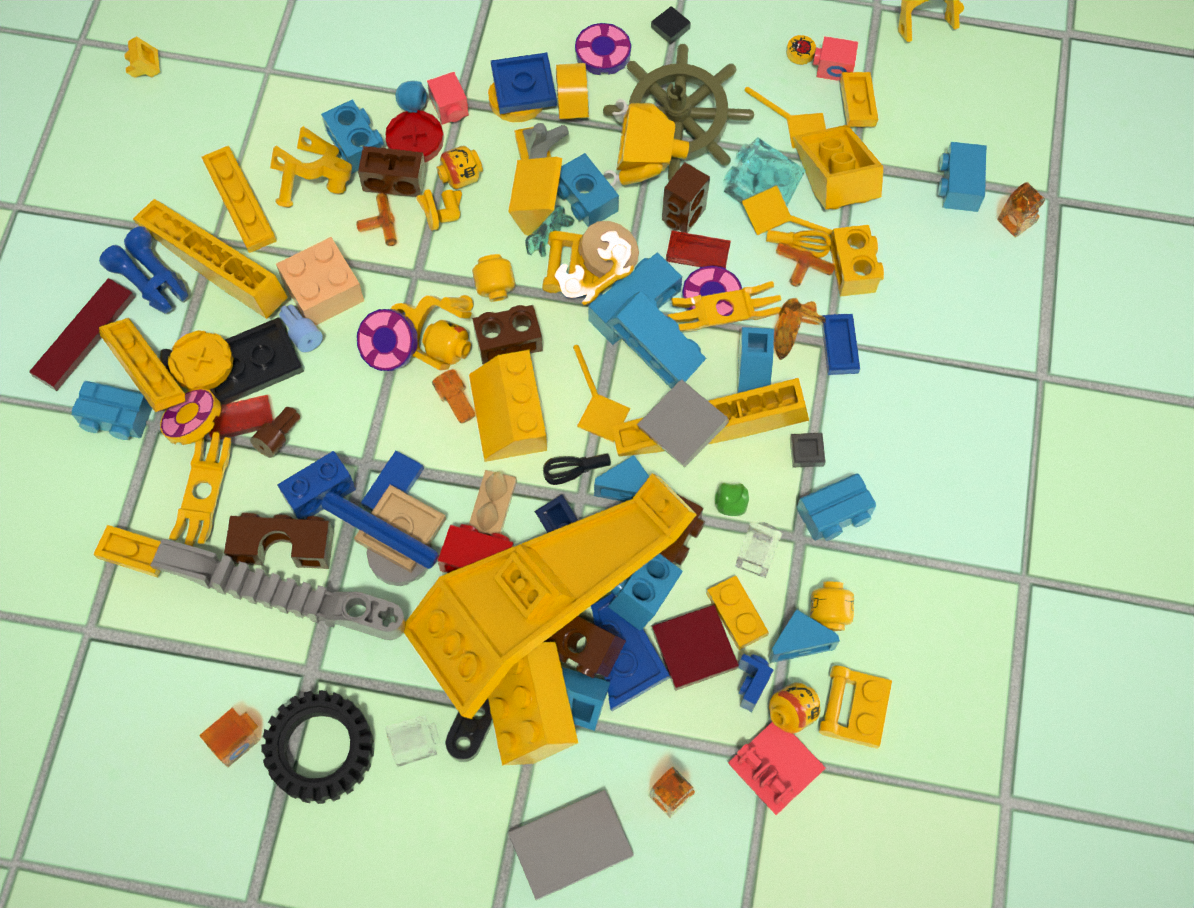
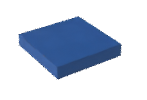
M547 52L490 60L500 114L557 106V97Z

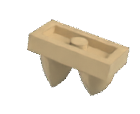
M485 470L469 522L470 526L476 528L479 533L491 536L492 533L502 534L517 483L516 477L501 474L499 471Z

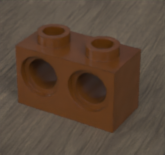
M363 146L358 168L362 190L365 192L411 197L422 195L426 177L423 152Z
M686 162L664 187L662 221L669 228L679 230L687 235L706 210L710 176Z
M517 305L506 311L497 313L485 312L479 317L472 318L482 365L497 355L529 350L530 354L543 351L542 335L534 305ZM520 326H526L529 328L525 331L516 330V328ZM489 333L499 334L494 338L485 337Z

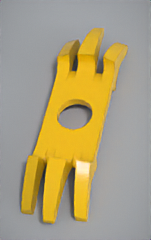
M770 281L754 287H744L741 290L707 296L698 295L690 298H672V306L690 308L695 305L696 308L668 314L667 316L676 322H690L699 319L698 322L679 324L680 331H698L706 327L751 319L759 320L781 313L780 307L761 311L754 310L772 305L782 299L781 295L751 298L773 288L774 282ZM720 300L728 301L733 308L732 314L729 316L720 315L716 309L717 302Z
M213 432L205 461H203L204 437L195 441V451L190 463L191 470L181 508L178 509L175 526L169 536L170 540L176 541L181 536L187 526L186 518H188L189 527L184 544L193 546L198 535L199 544H205L213 527L212 520L223 475L229 464L231 438H224L219 463V432ZM208 483L211 485L212 490L207 498L197 499L194 497L193 490L198 484Z

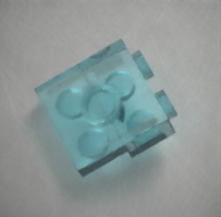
M757 137L749 145L743 144L736 154L735 158L739 160L737 167L732 166L725 175L723 181L727 183V186L723 192L743 204L742 200L778 185L785 204L788 206L806 170Z

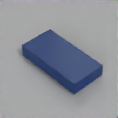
M853 313L822 315L821 326L828 375L859 374L860 362Z
M395 450L361 501L362 507L372 512L389 485L408 494L424 470L423 465Z

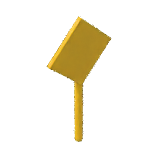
M745 87L746 93L787 119L792 148H796L793 136L826 129L823 113L790 115L750 87Z
M778 185L742 200L757 235L788 221L813 230L826 232L830 236L833 230L790 215Z
M576 344L573 346V349L592 394V398L577 427L614 443L612 425L623 423L631 408L598 394L580 347Z

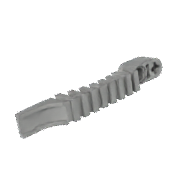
M162 539L150 565L153 569L183 577L206 589H215L217 593L223 595L228 593L233 598L239 600L245 598L249 603L257 604L258 602L269 609L273 607L278 608L282 613L288 614V612H291L296 617L302 619L307 617L310 618V621L318 624L319 621H325L326 626L333 628L335 625H340L384 640H395L405 631L403 611L399 605L362 592L332 593L328 592L326 587L318 585L315 591L309 583L303 582L302 586H299L296 580L287 578L285 582L282 581L280 575L272 573L271 577H269L263 569L259 568L252 572L248 564L239 562V566L236 567L232 558L223 555L220 562L216 553L179 542ZM362 605L366 608L364 614L359 617L348 615L349 610L353 606ZM390 616H394L395 622H390L388 627L384 626L383 620L388 621Z

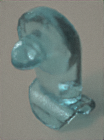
M555 205L554 211L538 227L535 234H531L526 238L525 246L528 255L532 256L535 251L539 250L540 256L545 257L547 254L545 246L548 243L549 233L560 231L562 226L571 227L573 225V217L565 215L563 206Z

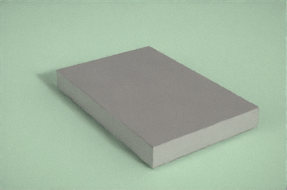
M606 790L508 832L536 901L634 857Z

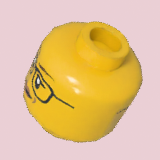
M827 581L823 582V588H817L811 593L810 618L832 631H845V626L852 624L854 620V594L850 590L843 589L844 583Z

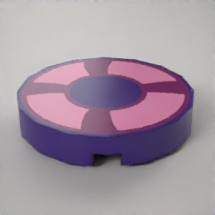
M592 24L583 29L576 38L575 53L577 62L585 63L586 71L592 74L601 75V73L607 72L608 75L615 74L625 68L630 61L632 48L630 38L622 28L614 24Z
M713 265L705 266L690 273L684 281L681 297L690 298L698 295L707 296L741 290L742 285L735 274L729 270ZM720 300L717 302L716 309L720 315L729 316L732 314L733 308L728 301ZM693 305V306H691L690 308H685V310H686V311L692 310V309H695L696 307H695V305Z
M378 309L369 313L362 320L357 331V348L361 358L370 367L379 371H396L406 366L411 361L410 359L415 354L418 346L417 332L413 322L395 309Z

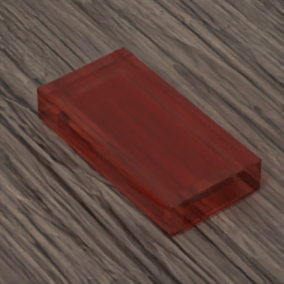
M671 230L666 261L695 267L713 265L726 269L731 241Z
M268 394L221 405L220 416H215L213 420L215 425L209 432L211 440L213 432H219L220 440L225 437L230 438L256 432L264 423L271 424L274 418Z

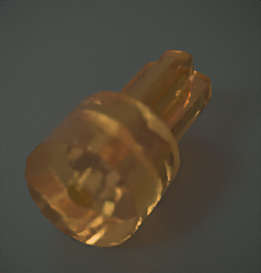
M456 369L440 374L431 382L442 402L447 401L459 423H466L475 417V412L463 392L466 386Z

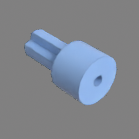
M292 304L282 306L279 316L289 328L288 336L299 351L310 352L317 348L323 339V335L313 321L309 318H304Z

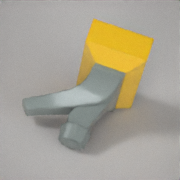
M537 123L534 127L514 130L520 160L551 157L549 149L569 134L568 127L561 125L547 131L543 123Z

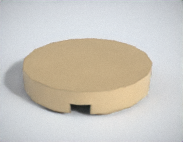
M598 221L590 225L579 242L580 256L582 254V258L585 261L583 264L591 273L599 278L610 271L613 266L611 260L604 261L598 253L599 248L605 251L610 244L608 241H601V236L607 232L616 231L618 237L625 240L631 247V255L623 268L626 269L632 265L635 267L638 262L639 249L637 241L629 230L621 224L612 221Z

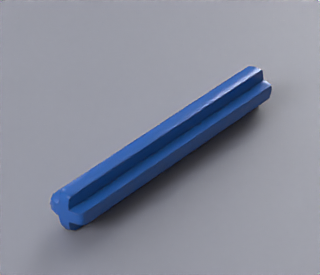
M329 491L321 501V505L326 511L427 569H431L435 565L439 557L437 551L336 493Z

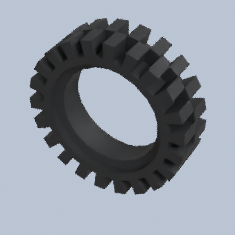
M319 690V694H313L312 691L304 692L305 697L299 699L297 696L290 698L291 704L287 707L282 704L277 709L280 712L277 717L273 715L270 717L268 723L271 726L269 730L264 729L262 736L265 739V744H261V752L265 756L263 763L271 779L290 797L298 798L305 803L315 801L317 804H324L325 800L328 799L334 802L340 799L339 795L343 793L348 795L354 791L352 787L356 783L360 785L364 780L362 775L365 770L369 772L371 767L370 757L374 756V748L372 747V742H374L373 734L363 713L348 698L345 700L340 694L335 692L333 695H329L327 691ZM324 716L338 720L346 727L350 738V750L342 766L334 773L321 778H308L296 773L289 764L287 756V744L296 727L313 717Z

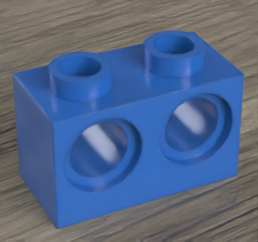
M334 450L277 484L283 498L296 518L303 520L324 510L321 501L329 491L345 497L356 490L351 475Z

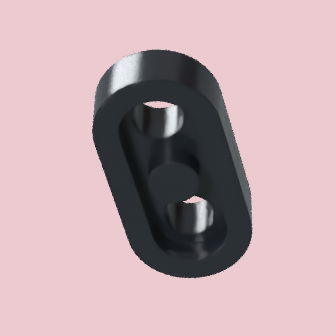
M488 698L480 707V709L485 711V715L481 719H475L474 717L470 719L462 717L459 712L457 713L445 741L446 749L454 760L468 762L479 754L493 724ZM461 740H468L470 742L467 750L458 749L457 746Z

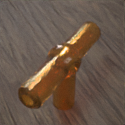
M380 193L376 196L379 215L358 220L356 226L359 232L382 227L385 244L387 246H394L397 243L394 229L395 217L391 213L387 194Z
M782 242L779 243L776 249L777 254L797 262L789 280L790 284L794 287L801 285L808 267L829 276L832 275L835 269V264L813 256L810 251H801Z

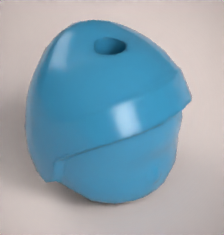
M410 80L401 83L395 94L397 105L402 110L411 113H417L418 110H422L427 101V92L422 82Z

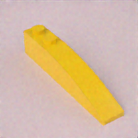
M153 199L133 218L135 223L145 227L152 237L182 261L266 319L288 298L273 273L156 199Z
M799 378L708 401L729 419V423L709 444L747 437L809 421ZM643 418L612 425L617 455L619 457L664 452L659 445L639 429L637 424Z

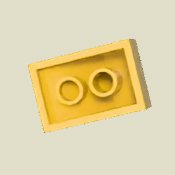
M843 125L793 136L794 145L813 193L825 209H838L845 205L865 203L882 197L883 165L850 127Z

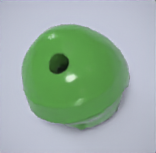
M721 483L715 495V506L718 512L726 516H741L745 514L749 503L748 489L740 483Z

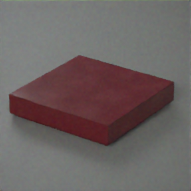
M715 605L656 624L651 628L675 691L739 668Z

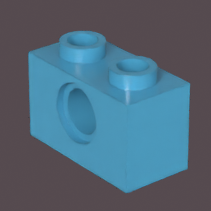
M586 153L561 166L557 194L562 200L566 199L569 202L572 213L578 221L583 220L586 226L589 227L619 211L618 193Z

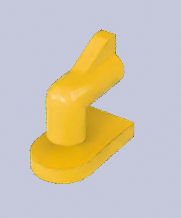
M430 189L424 190V195H417L416 199L425 212L431 231L438 230L439 222H452L460 218L459 203L462 196L461 190L443 191L441 196L445 209L436 210Z

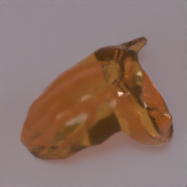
M789 298L783 304L774 329V349L780 360H783L790 353L801 322L813 325H823L826 323V318L817 313V305L814 301L801 304L797 298Z

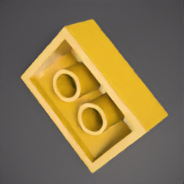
M525 350L497 355L471 372L469 379L484 462L547 451L546 432L530 351Z

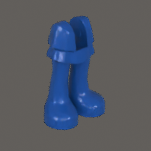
M140 226L132 229L126 235L124 245L126 250L153 275L150 280L137 268L126 251L119 245H112L106 248L99 258V263L104 269L126 277L142 293V298L149 301V306L164 314L173 310L165 297L160 293L166 287L181 302L189 296L183 280L178 279L176 273L165 267L152 252V236L145 227Z

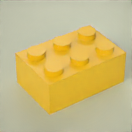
M543 642L515 663L488 697L502 766L535 764L578 744L556 642Z

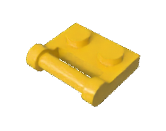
M552 231L549 233L548 244L550 245L547 277H544L542 284L544 291L548 293L562 292L559 280L555 278V273L560 267L562 247L564 246L571 247L568 274L576 273L575 266L579 265L586 274L584 278L585 284L593 283L599 279L583 264L585 261L582 258V254L580 256L578 250L580 238L582 237L581 234Z
M832 666L830 672L832 684L825 720L820 722L819 733L824 736L878 749L881 744L892 680L852 671L844 666ZM848 683L855 686L847 727H843L838 724L845 685Z

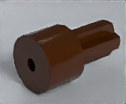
M285 407L271 424L264 423L250 439L254 448L262 455L272 458L286 443L285 436L300 420L299 413L293 407Z

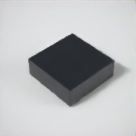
M670 6L651 21V28L669 44H672L691 29V22Z

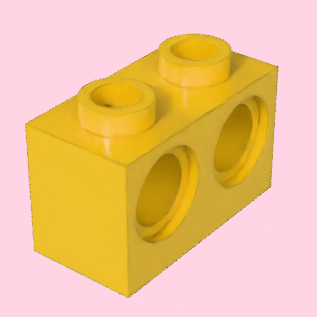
M860 225L833 228L830 252L840 297L876 293L880 281L884 279V268L882 262L877 261L878 242L876 236L871 235L870 226ZM850 245L857 246L860 249H854ZM856 272H862L865 276L858 275Z

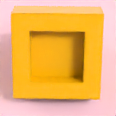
M137 36L129 40V50L124 54L125 59L130 62V66L126 67V73L134 78L143 74L152 78L160 73L158 49Z

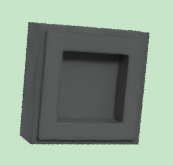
M823 433L790 435L792 468L824 467L826 460Z

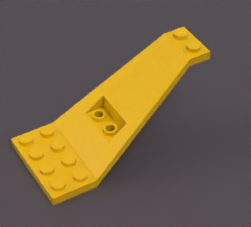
M652 473L631 500L440 576L405 622L404 634L461 716L472 719L515 663L674 543L697 514L661 477Z

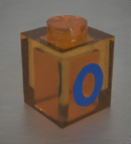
M233 707L199 735L227 768L260 741V738L254 733L259 726L246 711L239 715Z

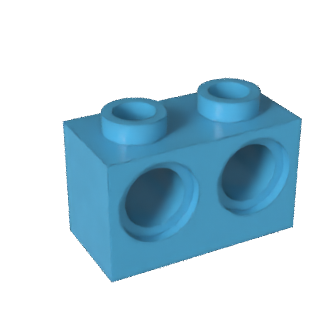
M353 99L321 113L325 131L334 146L338 147L342 159L352 165L351 174L358 171L363 149L362 145L377 148L384 146L378 130L372 131L370 128L371 122L365 109H359Z
M659 553L611 590L615 597L608 607L641 631L656 615L683 571Z

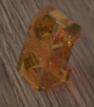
M1027 181L1010 195L997 220L1016 238L1037 223L1040 217L1038 215L1039 208L1046 199ZM1010 215L1015 219L1017 226L1009 220Z
M671 767L652 786L648 796L671 818L695 794V791L693 790L694 787L674 767Z

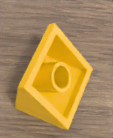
M556 156L517 160L508 212L524 235L531 236L554 211L563 158Z

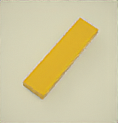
M229 145L201 156L248 252L251 253L277 242Z
M129 318L99 327L100 336L155 412L185 402V393Z

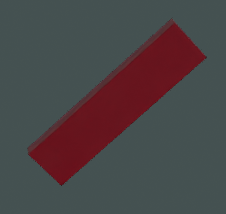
M108 278L29 371L32 377L58 391L102 338L99 327L113 323L118 319L135 298L133 292Z

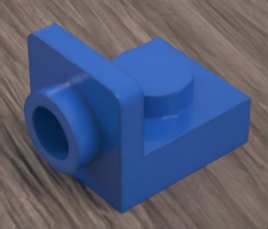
M743 654L738 664L739 669L754 676V678L747 676L738 694L744 696L740 707L752 713L774 669L770 668L769 663L760 656Z

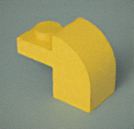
M585 63L557 64L555 70L559 119L589 117Z

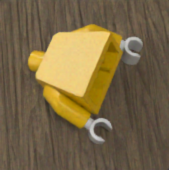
M623 99L616 101V106L619 109H623L621 112H612L618 122H623L616 170L621 171L617 174L612 170H607L603 175L606 178L614 177V181L610 185L615 191L620 189L622 184H634L659 175L670 164L671 157L687 158L689 142L674 139L675 123L668 120V117L652 103H631L628 106Z

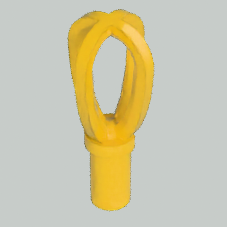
M768 230L766 242L788 245L787 247H793L805 255L817 258L826 256L831 248L830 236L826 232L817 230H804L796 233ZM802 236H821L825 240ZM806 242L820 243V244H824L825 246L810 244V243H806ZM803 247L812 248V249H818V250H824V251H822V252H815V251H811V250L805 249V248H803Z

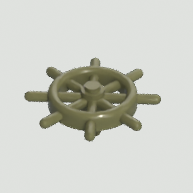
M686 44L678 46L676 64L661 66L649 73L636 61H629L627 64L628 71L639 81L630 96L629 105L631 103H644L647 97L652 94L663 105L656 107L668 117V120L675 123L674 139L682 140L684 128L695 138V140L689 142V151L686 159L671 157L668 166L669 181L679 170L681 161L698 158L707 152L721 165H729L731 162L730 156L717 144L725 132L728 120L751 121L755 116L754 111L751 109L728 108V100L722 84L736 73L737 68L735 64H727L713 76L698 66L688 64L689 48ZM686 82L700 87L689 97L686 95ZM670 83L666 92L661 86ZM710 95L716 108L695 106ZM609 104L604 106L603 113L606 116L614 117L612 112H621L623 109ZM693 119L714 121L705 132Z

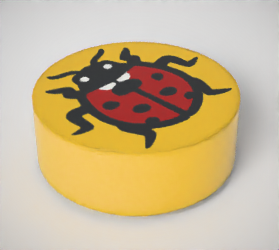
M794 36L788 42L787 57L795 64H807L814 58L816 44L808 36Z

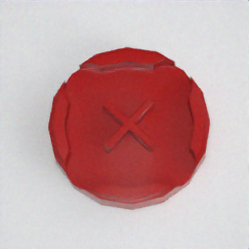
M418 110L417 113L402 112L391 119L386 127L385 141L388 149L423 152L425 163L436 157L443 147L444 133L441 123L434 115L425 111Z

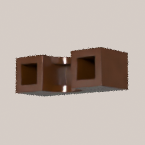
M242 513L240 516H230L224 554L231 557L234 564L243 562L248 565L264 566L265 555L269 547L277 542H288L292 544L291 558L296 567L329 569L334 531L329 521L318 516L306 517V520L293 519L291 516L283 514L274 515L273 518H265L255 513Z

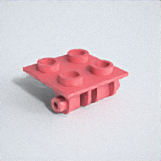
M773 722L749 744H745L737 752V755L728 762L731 768L775 815L781 812L826 769L794 734L784 732Z

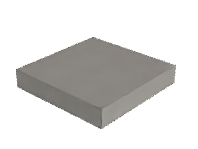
M681 379L637 425L641 431L685 468L729 423V419Z

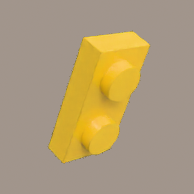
M842 72L840 84L847 127H876L879 119L871 72Z
M110 525L106 526L93 554L97 559L157 578L161 572L150 566L161 541Z
M736 575L707 589L706 594L712 605H715L718 615L738 651L768 636L769 631Z

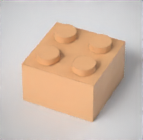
M332 237L276 263L281 280L304 318L311 319L315 325L364 302L360 283Z

